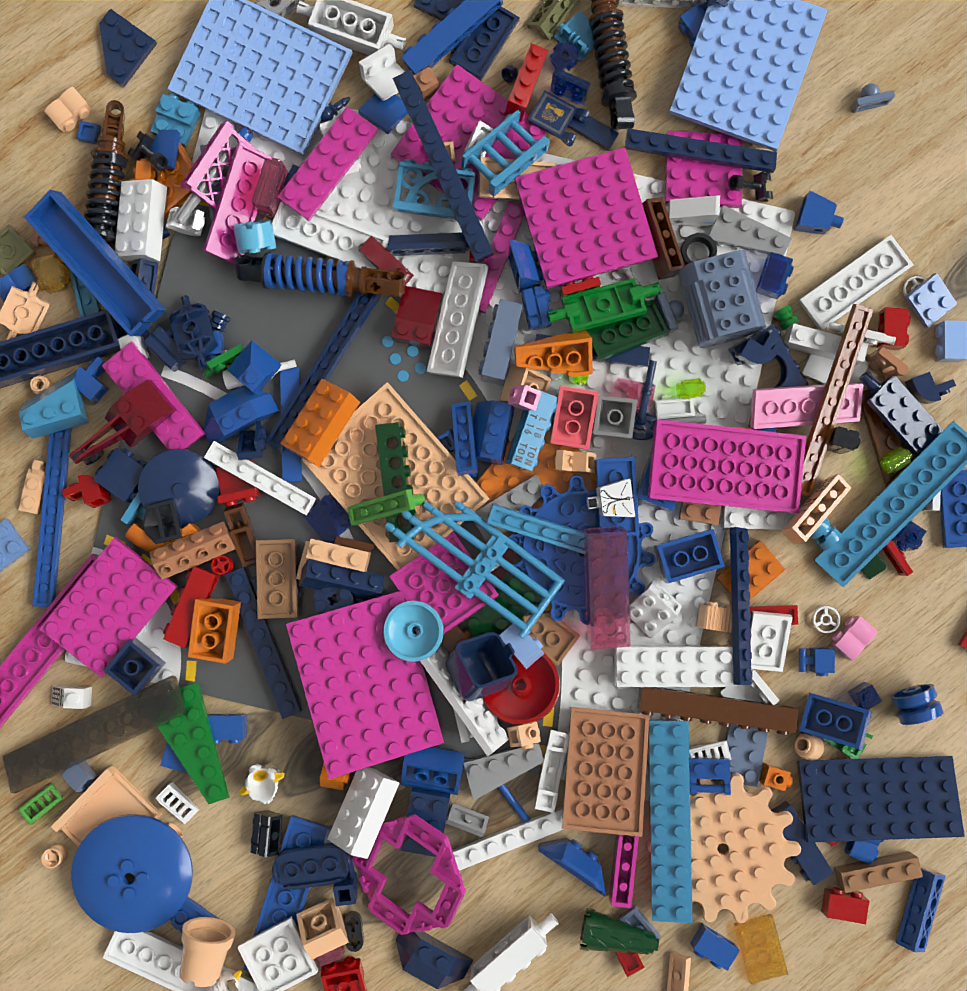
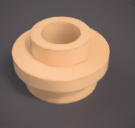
M44 376L34 377L30 382V388L35 394H39L50 387L49 380ZM43 382V387L40 389L39 383Z

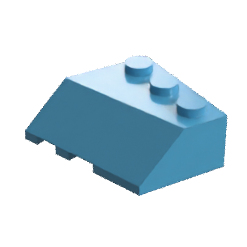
M76 371L23 403L19 412L22 431L31 439L89 423L82 393L78 390L75 382Z

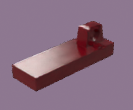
M372 235L358 250L377 269L402 271L405 275V285L414 276Z

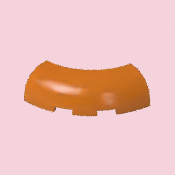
M189 523L182 529V537L184 538L199 532L201 529L196 524ZM133 524L125 535L131 543L148 552L179 540L175 539L155 544L145 534L144 526L141 524Z

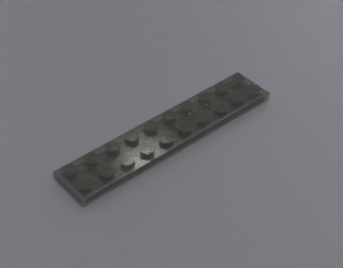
M169 676L140 690L135 696L125 697L2 756L10 792L16 794L187 713L176 676Z

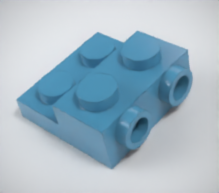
M169 93L168 96L162 94L155 110L157 116L150 131L152 134L157 135L161 130H178L180 132L179 143L187 147L201 113L197 105L190 100L182 102L178 96Z

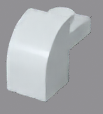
M174 207L170 209L166 228L191 236H201L205 222L204 212L200 210L193 211L185 224L182 225L174 219L180 208Z

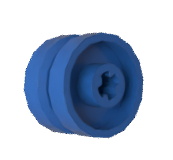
M933 684L908 687L891 695L894 707L900 709L897 712L900 724H919L933 720L944 713L940 701L934 700L937 697V692Z

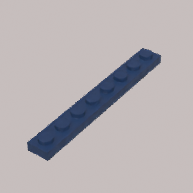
M630 128L626 132L624 147L626 150L774 173L776 170L777 152Z
M730 527L733 685H752L748 529L740 527Z
M245 567L225 574L235 601L241 602V616L282 719L301 712L299 702L266 619H258L257 596Z

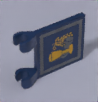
M544 90L527 122L561 139L564 144L571 147L574 144L576 135L571 132H565L573 116L579 122L585 123L588 119L589 111L577 108Z

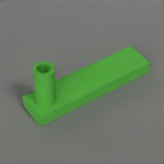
M411 489L349 506L347 509L351 526L413 510L415 506L424 504L425 497L422 494H412Z

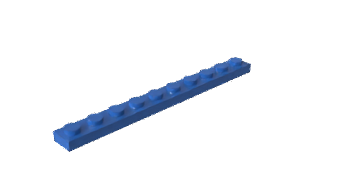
M72 428L49 434L32 606L49 607L56 597L65 497H63L62 490L66 488Z

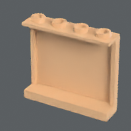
M111 766L94 781L51 828L56 832L62 830L79 847L84 838L95 827L111 818L138 814L158 819L162 813L114 766Z

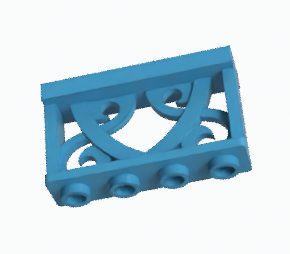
M405 159L404 162L399 161L393 202L394 211L456 220L450 204L448 207L442 205V201L447 199L445 195L437 200L435 206H430L428 195L420 190L427 183L438 179L431 163L415 164L416 161ZM461 168V170L456 171L459 178L465 179L468 183L465 191L472 204L476 173L472 172L470 168ZM409 171L417 173L416 178L410 177L411 182L415 184L413 187L408 185L404 179L405 174ZM422 172H424V173H429V174H427L426 176L423 177ZM402 185L410 190L404 202L400 201ZM417 193L425 198L423 203L417 202V199L420 198L416 195Z

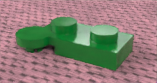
M239 344L206 362L207 368L204 369L203 376L209 378L216 373L224 371L227 368L226 366L233 363L244 350L242 345Z

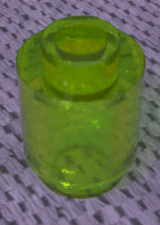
M700 378L682 380L676 384L677 396L679 399L684 398V400L702 397L703 392H706L705 382L701 381Z
M899 447L884 456L880 464L886 473H896L911 463L912 455L908 449Z

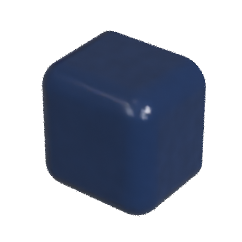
M494 632L459 642L447 657L445 663L460 696L465 701H474L502 691L517 674V666L512 659L515 653L512 645L507 643L505 646L501 637Z

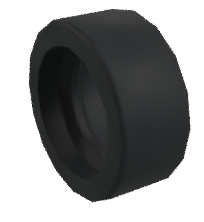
M695 233L688 236L680 247L685 266L693 262L687 255V248L693 242H701L706 245L709 250L708 258L717 256L715 241L704 233Z

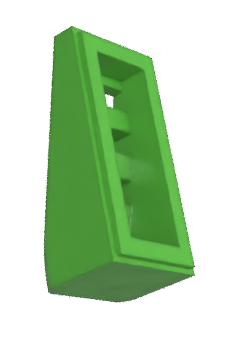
M51 783L19 808L18 811L29 825H33L64 798L53 783ZM51 791L56 800L53 801L47 792ZM43 796L49 802L48 806L42 801L41 798ZM38 801L43 810L40 811L34 803ZM32 807L37 815L34 816L29 808Z

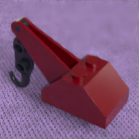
M146 380L114 402L104 417L108 423L84 444L71 452L69 457L75 464L83 461L86 465H90L104 455L103 449L121 440H124L130 448L135 447L177 409L152 380ZM114 428L116 433L99 442L98 444L91 446Z

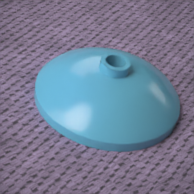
M407 601L397 605L391 610L385 620V642L390 651L402 660L415 662L427 659L437 651L443 639L444 629L439 614L433 607L421 601ZM414 627L419 628L420 631L418 634L414 633Z

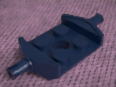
M184 295V297H181L183 306L172 312L169 317L177 351L182 359H197L199 369L207 368L205 356L218 347V343L214 337L208 315L209 310L206 305L200 303L191 305L189 296ZM195 325L192 331H187L190 326Z

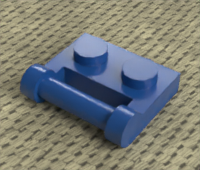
M690 757V794L700 792L731 795L730 758ZM696 779H724V785L696 784Z

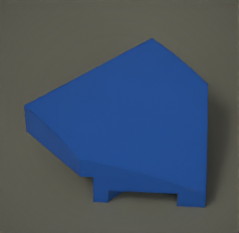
M161 130L154 138L150 148L154 153H161L167 158L168 164L165 169H175L180 139V132L178 130Z

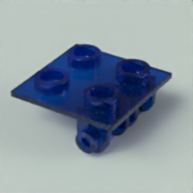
M330 493L325 495L321 499L322 501L309 511L307 516L303 515L321 539L328 543L333 542L336 536L339 537L351 527L349 514Z

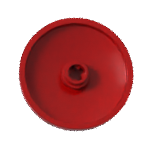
M545 653L527 669L513 654L512 659L517 666L515 677L502 691L483 698L491 712L499 719L514 725H528L543 719L553 709L560 693V678L554 663Z

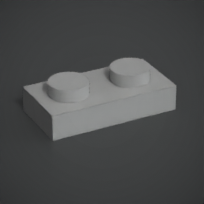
M453 803L446 824L483 837L489 817Z

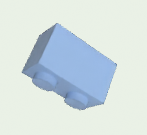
M945 320L937 324L935 329V337L937 338L935 355L937 356V362H962L966 360L967 321Z
M512 624L499 636L505 645L507 643L512 645L515 651L514 655L527 669L544 654L541 650L543 645L537 638L532 639L529 633L524 639L519 637L517 634L521 629Z

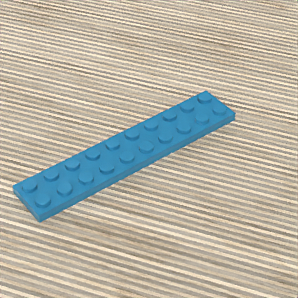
M952 421L841 532L842 537L830 549L822 551L814 561L839 585L844 587L967 465V432Z
M649 720L652 921L692 923L689 721Z

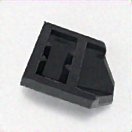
M173 499L146 506L143 526L145 534L155 544L183 538L181 518Z

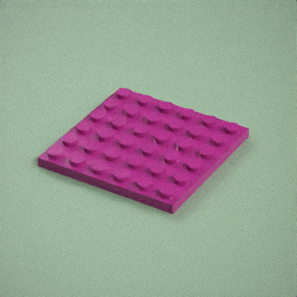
M459 65L454 67L427 104L443 142L453 141L455 162L453 164L456 170L463 168L461 166L462 154L476 123L482 121L495 129L504 121L506 117L504 112L508 103L506 98ZM525 113L522 122L519 121V124L535 140H540L547 132L527 122L530 115ZM412 124L390 155L398 162L410 159L416 161L415 164L423 165V162L430 161ZM513 129L505 134L521 151L526 152L530 148V145ZM499 140L491 146L504 159H517ZM470 163L465 168H470L472 172L476 173L472 206L478 219L483 221L498 199L478 198L479 170ZM422 172L423 177L426 176V175L429 174V173H424V172ZM460 178L464 186V189L466 190L468 187V183L465 179ZM438 179L429 182L430 185L445 195Z
M626 148L515 177V184L546 289L657 259V251Z

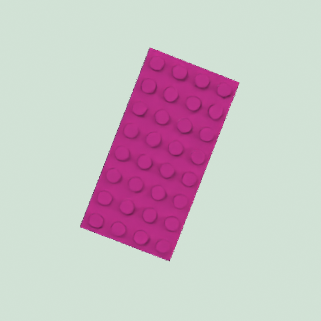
M656 419L648 498L799 513L806 436Z

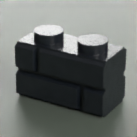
M840 426L834 428L827 451L844 454L858 449L861 441L859 432Z
M270 810L254 813L250 853L259 854L262 857L279 855L283 814Z

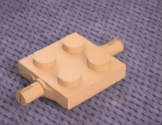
M32 282L29 291H23L14 286L11 287L0 311V323L10 329L6 340L10 339L11 336L15 338L18 333L28 334L38 331L50 306V303L36 295L41 286L37 283L36 285V282Z

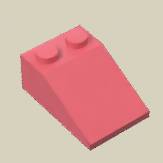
M559 386L550 443L589 450L599 392Z

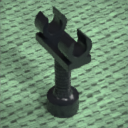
M139 131L136 137L140 139V142L135 150L130 147L127 154L137 161L145 159L147 156L155 169H165L168 164L167 158L161 153L151 151L150 148L154 139Z
M760 172L754 175V181L744 180V177L741 175H732L728 181V187L733 191H740L742 188L754 189L756 201L768 202V199H773V192L766 191V180L772 181L771 173Z

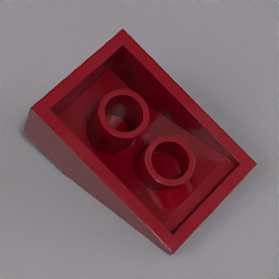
M405 286V293L401 297L394 322L392 340L430 349L442 293Z

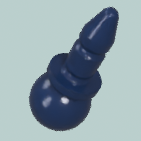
M350 97L342 98L334 105L328 104L322 112L321 120L324 122L331 121L334 116L338 115L337 111L348 104Z

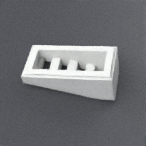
M727 740L689 747V757H695L694 753L697 752L699 758H704L702 751L705 750L707 758H712L710 749L713 748L716 758H730L731 760ZM720 746L722 748L724 755L722 757H720L718 747Z
M174 782L170 783L155 798L184 824L200 810ZM171 792L173 795L168 799L166 796ZM177 797L179 800L173 805L171 802ZM183 802L185 805L178 810L177 807ZM189 807L191 811L184 816L182 813Z

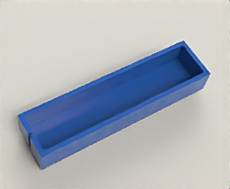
M49 190L24 216L27 222L130 336H141L152 325L150 322H155L166 311L163 305L62 192Z

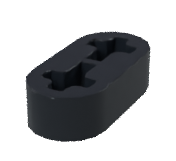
M351 911L346 914L344 919V926L349 941L346 947L351 952H357L364 943L363 923L361 915L356 911ZM351 917H354V920L357 921L355 929H352V923L348 922ZM353 934H355L356 940H360L356 946L353 942H350L352 941Z

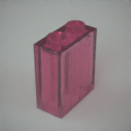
M265 158L251 200L260 215L270 218L275 217L281 202L277 196L290 180V175L284 163L277 158Z

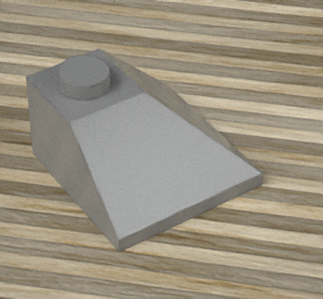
M598 396L593 434L632 439L637 399Z

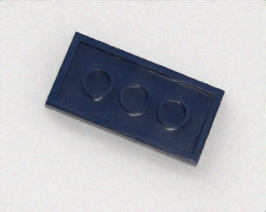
M501 6L459 43L449 59V63L453 66L459 65L482 81L520 21V17Z

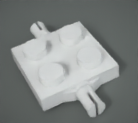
M830 322L828 330L838 331V335H842L845 328L844 324ZM867 330L863 342L869 343V346L882 342L894 345L896 337Z

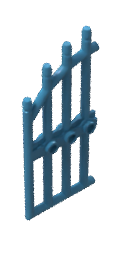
M456 501L454 506L459 511H462L460 514H444L436 507H433L432 504L425 502L423 508L430 511L435 517L420 521L408 511L402 512L403 518L409 520L414 525L407 533L402 532L400 529L395 528L393 524L387 522L384 527L399 539L395 543L398 547L402 548L406 544L455 580L457 585L454 588L469 599L475 595L521 629L517 635L522 639L527 636L565 582L562 577L459 501ZM454 521H474L489 532L492 537L485 545ZM443 522L481 552L475 560L471 559L432 530L430 526ZM422 531L468 565V570L461 576L412 538ZM508 547L554 581L549 591L502 557ZM497 563L543 597L537 607L490 573ZM485 579L532 613L526 623L479 589Z

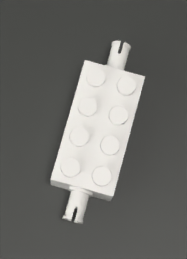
M317 0L315 6L299 1V5H297L298 14L310 17L308 26L311 31L344 47L369 56L388 44L402 51L404 50L403 46L406 44V38L391 34L394 27L392 14L353 0Z
M550 913L540 924H537L531 915L526 917L471 966L470 981L472 983L463 991H500L502 985L510 983L516 977L518 971L521 969L525 970L531 964V960L534 957H539L546 951V934L559 924L554 915Z

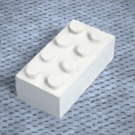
M153 179L121 181L115 253L122 260L129 263L140 258L152 262L160 261L167 187Z
M370 767L357 770L327 839L350 855L368 859L399 782Z

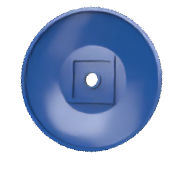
M138 814L114 817L95 827L78 847L71 870L74 895L83 911L99 925L121 933L145 932L166 923L183 906L190 892L193 879L192 859L185 842L179 834L169 825L156 818ZM125 874H133L135 881H127Z

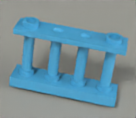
M519 110L507 115L499 126L472 148H467L462 154L461 166L465 168L472 163L489 180L488 192L493 197L510 184L515 177H518L543 156L549 148L550 140L546 136L540 140H535L519 124ZM513 129L530 145V148L526 152L521 151L505 134ZM499 140L517 159L513 163H508L491 146ZM485 151L503 168V171L498 175L492 173L477 157Z

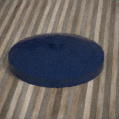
M170 449L155 455L145 465L140 474L138 493L145 510L148 505L173 499L181 518V525L187 526L189 523L194 524L202 520L213 509L219 493V483L214 468L202 455L187 449Z

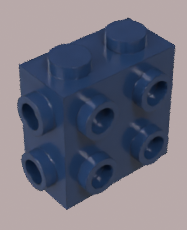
M116 448L108 454V460L105 464L96 470V476L93 480L122 501L131 503L138 493L140 474L147 463L142 459L136 460L133 457L135 454L126 448L123 450Z

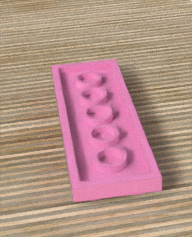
M849 383L836 423L860 421L863 393L862 383ZM825 385L753 389L750 427L760 429L812 425Z

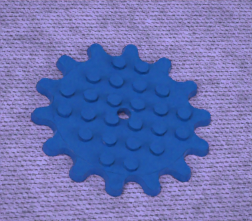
M574 475L570 478L569 489L565 493H558L549 484L542 486L540 493L543 498V505L540 508L534 509L527 505L519 508V512L599 537L598 508L588 509L587 497L597 496V491L587 490L584 486L583 478L579 475ZM648 522L639 523V535L605 537L599 558L586 554L578 555L576 551L522 534H512L508 537L565 580L550 601L552 604L550 615L555 621H561L567 611L576 610L580 615L581 622L585 625H590L594 622L595 611L599 607H606L614 616L620 615L623 611V605L620 601L621 595L627 591L640 595L645 590L644 583L637 577L638 569L643 566H652L656 561L655 555L644 551L641 546L642 540L653 533V526ZM523 558L519 563L513 565L547 591L554 584L552 579Z

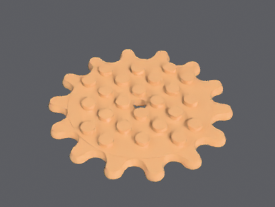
M732 773L730 775L731 795L700 792L690 794L692 902L696 901L701 904L703 908L702 917L706 922H714L720 910L728 909L733 914L736 922L745 923L748 920L747 909L750 904L758 903L765 910H773L776 907V900L771 894L772 887L777 884L789 887L795 883L793 873L784 867V861L787 857L797 856L801 852V846L798 842L786 840L783 836L784 828L793 822L792 814L788 811L774 813L769 809L768 803L772 798V791L767 786L760 787L755 793L746 792L743 788V776L739 773ZM698 779V784L716 785L713 779ZM651 839L648 840V842H647V844H646V848H647L648 852H650V853H651ZM721 843L727 844L729 847L725 854L717 849Z

